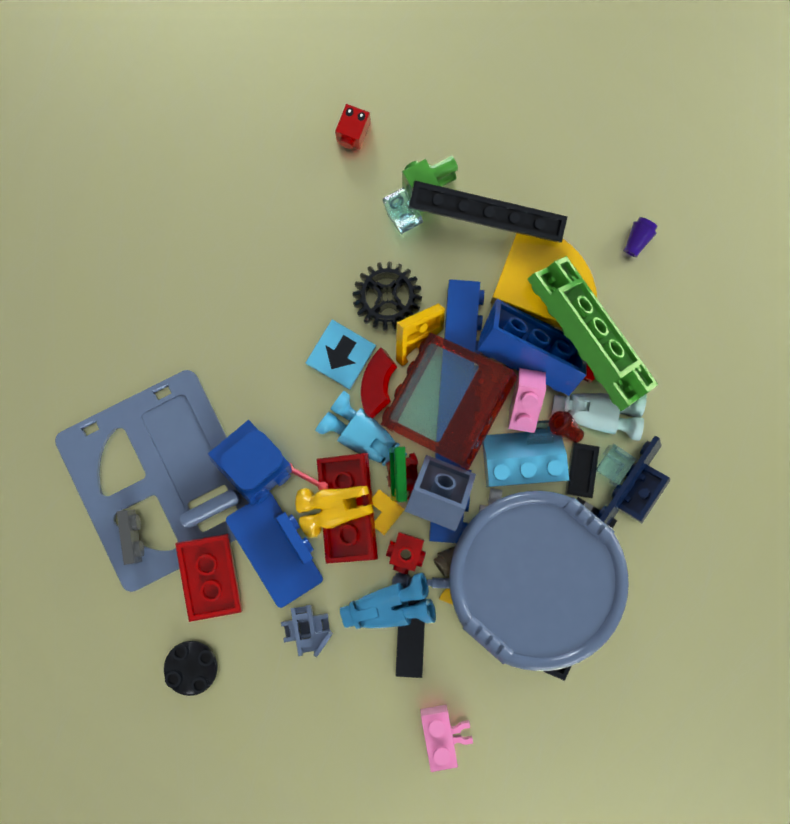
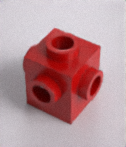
M399 532L396 542L390 541L386 556L391 557L389 564L394 565L393 570L408 574L409 570L415 572L416 566L422 567L426 554L425 551H422L424 539ZM405 549L411 552L408 558L401 556V552Z

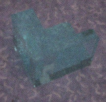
M612 444L608 445L603 452L605 457L596 470L608 478L610 484L616 486L621 483L636 458L617 445Z

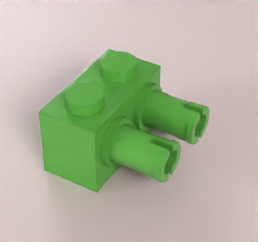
M451 155L432 166L428 164L426 159L420 162L413 161L404 168L405 170L402 171V189L406 197L410 201L414 181L442 187L456 180L455 172L458 171V165L454 157ZM414 210L415 213H416V215L419 214V213H421V212H423V211Z

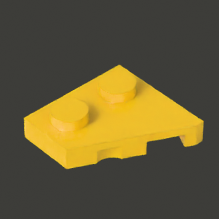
M439 303L397 322L396 361L401 366L409 362L406 356L415 348L423 349L430 339L444 329L445 308Z

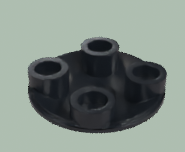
M186 641L176 645L169 652L164 663L166 685L175 692L186 696L198 695L207 690L217 675L218 666L213 651L207 645L198 641Z

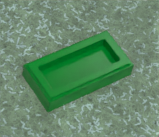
M390 447L391 500L407 502L405 447Z

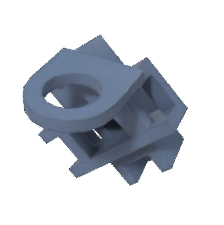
M312 605L290 608L292 619L281 622V627L284 626L286 637L283 638L284 643L296 641L298 656H303L305 652L314 651V656L317 658L333 634L329 628L328 614L313 615Z

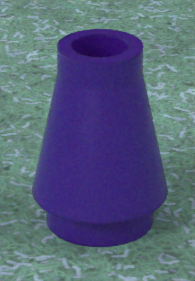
M639 217L637 221L633 222L626 247L623 251L637 258L639 253L657 234L655 230L658 226L646 218Z

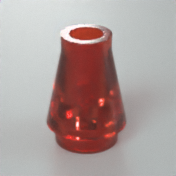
M558 411L550 417L549 427L554 435L571 440L574 443H578L583 439L584 431L578 426L569 412Z

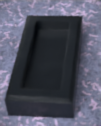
M572 443L566 495L593 498L599 446Z

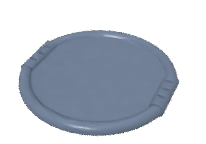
M519 492L491 503L481 510L463 530L451 560L449 573L450 593L455 612L463 626L462 629L502 664L523 670H559L575 665L590 657L609 640L616 630L624 613L628 598L627 563L621 545L614 534L615 531L574 497L555 492Z

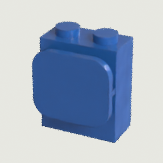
M247 420L208 453L211 462L251 506L256 502L262 503L269 497L272 488L277 484L278 486L283 485L291 476V464L282 456L281 451L263 432L259 431L250 420Z

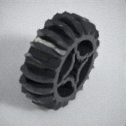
M390 261L387 263V268L383 269L382 264L379 262L377 263V271H374L369 266L368 273L370 275L361 273L360 278L363 282H355V287L359 290L353 291V297L358 299L353 304L355 308H361L357 312L359 317L366 315L364 319L365 324H369L374 320L373 329H377L381 323L383 324V331H387L388 324H392L393 330L396 331L397 322L405 319V317L414 315L411 311L419 312L420 306L416 303L422 301V296L417 294L421 291V286L414 285L417 282L416 276L408 279L411 274L410 269H406L402 273V265L398 264L396 269H392V262ZM385 278L395 279L387 285L376 282ZM402 285L405 286L409 295L406 306L401 303L397 296ZM369 288L374 290V294L378 297L372 309L366 302ZM383 293H392V300L389 301L387 298V301H384ZM387 308H392L396 312L399 311L393 315L378 314Z

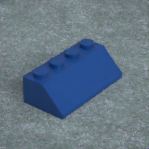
M499 299L495 301L480 334L478 351L488 358H493L505 364L510 369L519 371V368L546 372V385L555 391L570 396L587 375V363L580 358L578 350L571 340L562 331Z

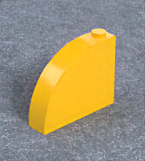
M516 233L490 303L494 304L499 299L549 325L562 329L557 320L549 314L547 306L540 296L534 293L528 278L535 272L547 268L554 261L566 256L596 298L597 291L594 278L585 260L566 240L562 239V243H557Z

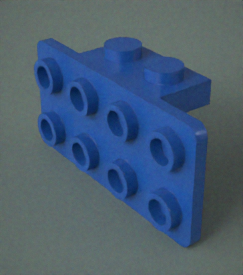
M271 493L262 503L256 502L253 506L248 503L227 516V525L278 607L286 606L322 582L323 577L312 561L313 557L310 554L314 551L313 547L306 537L301 539L296 531L300 528L292 514L287 516L286 512L283 513Z

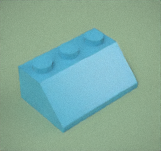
M560 429L535 431V433L520 432L482 435L486 487L569 481L567 453Z

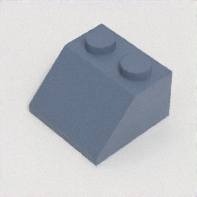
M426 455L405 512L456 531L466 509L476 474Z

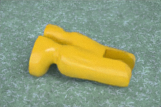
M368 486L323 489L315 495L308 488L298 490L295 501L298 513H305L314 509L321 510L320 513L308 514L299 518V524L303 533L308 538L317 537L321 532V528L331 529L350 520L373 513L372 504L357 506L356 498L369 494Z

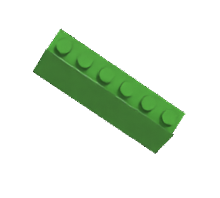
M567 256L554 261L547 268L535 272L528 278L534 293L540 296L547 306L549 314L557 320L562 327L564 335L574 344L580 358L586 361L593 371L595 379L603 385L609 394L610 400L620 411L629 407L658 385Z

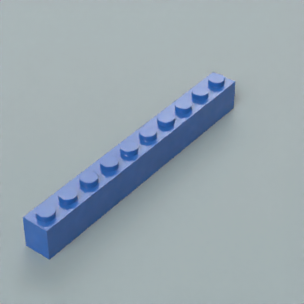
M449 279L435 458L472 472V470L467 469L468 459L473 458V444L469 443V434L475 431V418L471 417V407H476L477 392H473V381L478 382L479 366L474 365L475 356H480L478 351L479 341L476 340L477 330H482L483 315H478L479 305L484 303V290H480V282ZM470 496L464 512H469ZM464 514L456 531L430 522L429 541L457 543L463 530L468 525V522H463Z

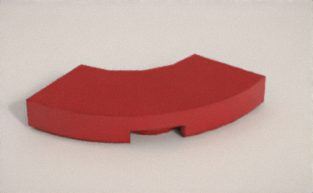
M381 347L368 363L361 383L362 405L367 416L372 419L391 402L388 395V384L392 373L397 368V365L386 350Z

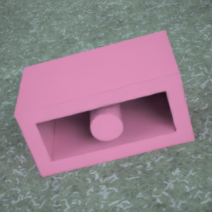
M519 368L509 409L508 429L535 433L546 392V372Z

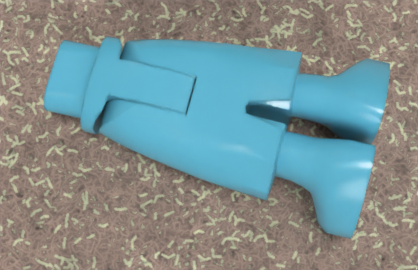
M343 391L332 405L331 410L349 421L348 425L344 424L329 411L315 431L319 434L333 431L340 435L337 440L339 443L359 454L368 453L369 459L379 463L382 462V465L385 466L390 461V447H398L400 444L395 442L392 436L374 418L368 417L364 409L360 408L356 412L350 405V395Z

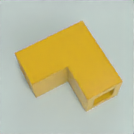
M378 489L372 497L373 506L380 510L381 514L374 522L375 528L385 535L405 509Z

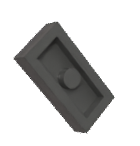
M135 509L117 511L123 563L127 565L142 562L144 545L141 540L139 541L140 517L136 514Z

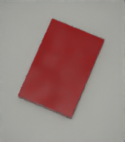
M229 533L175 543L189 622L241 613L243 610Z

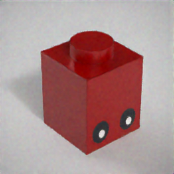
M348 104L345 105L335 130L337 142L341 146L348 149H353V147L361 149L371 123L370 112Z

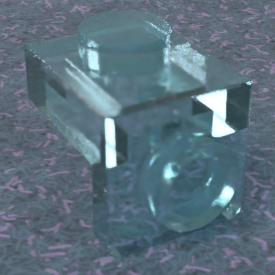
M404 187L383 198L388 217L400 234L423 223L422 216L418 210L408 208L410 199Z

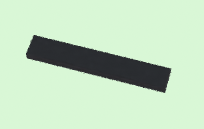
M419 181L413 182L408 208L557 243H562L568 217Z

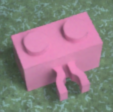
M447 705L420 709L431 772L457 768L458 764L454 745L456 743L464 745L473 744L472 735L463 737L461 734L455 736L453 734L461 733L463 729L470 728L469 720L462 721L456 726H451Z

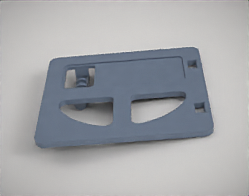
M184 370L61 431L55 439L60 455L121 585L129 592L137 591L180 568L176 548L163 551L144 546L142 562L124 565L119 526L116 523L117 511H123L155 495L178 542L229 533L230 541L233 542L237 539L226 521L205 532L200 531L198 523L230 507L236 506L239 510L249 503L211 462L208 453L226 439L227 436L197 375L190 370ZM169 386L172 394L158 400L155 393ZM97 422L99 430L86 435L83 428ZM122 428L126 431L146 476L144 479L111 496H105L100 485L101 456L110 436L117 429ZM222 485L227 487L228 491L190 510V501Z

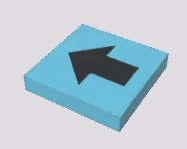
M332 319L307 359L306 364L350 390L375 350L376 345Z

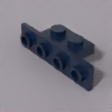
M654 436L651 442L647 441L640 451L642 456L637 463L633 462L626 472V480L622 485L618 484L611 495L613 499L608 507L604 506L598 513L597 517L607 526L610 525L619 510L642 524L671 481L670 477L649 466L661 448L659 437Z

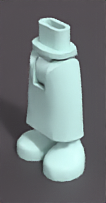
M607 393L571 394V396L554 395L551 415L563 416V420L568 419L575 424L614 435L617 430L626 432L632 440L640 441L644 428V418L641 417L645 411L647 395L645 394L622 411L612 403ZM624 414L633 418H619V415Z

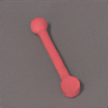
M291 464V473L314 484L319 490L328 489L326 482H319L293 468Z

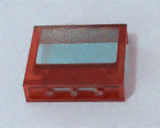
M430 332L428 337L421 342L419 354L415 361L409 364L405 380L396 388L395 398L391 406L385 409L381 425L391 432L394 431L453 461L458 466L469 470L517 376L512 369Z

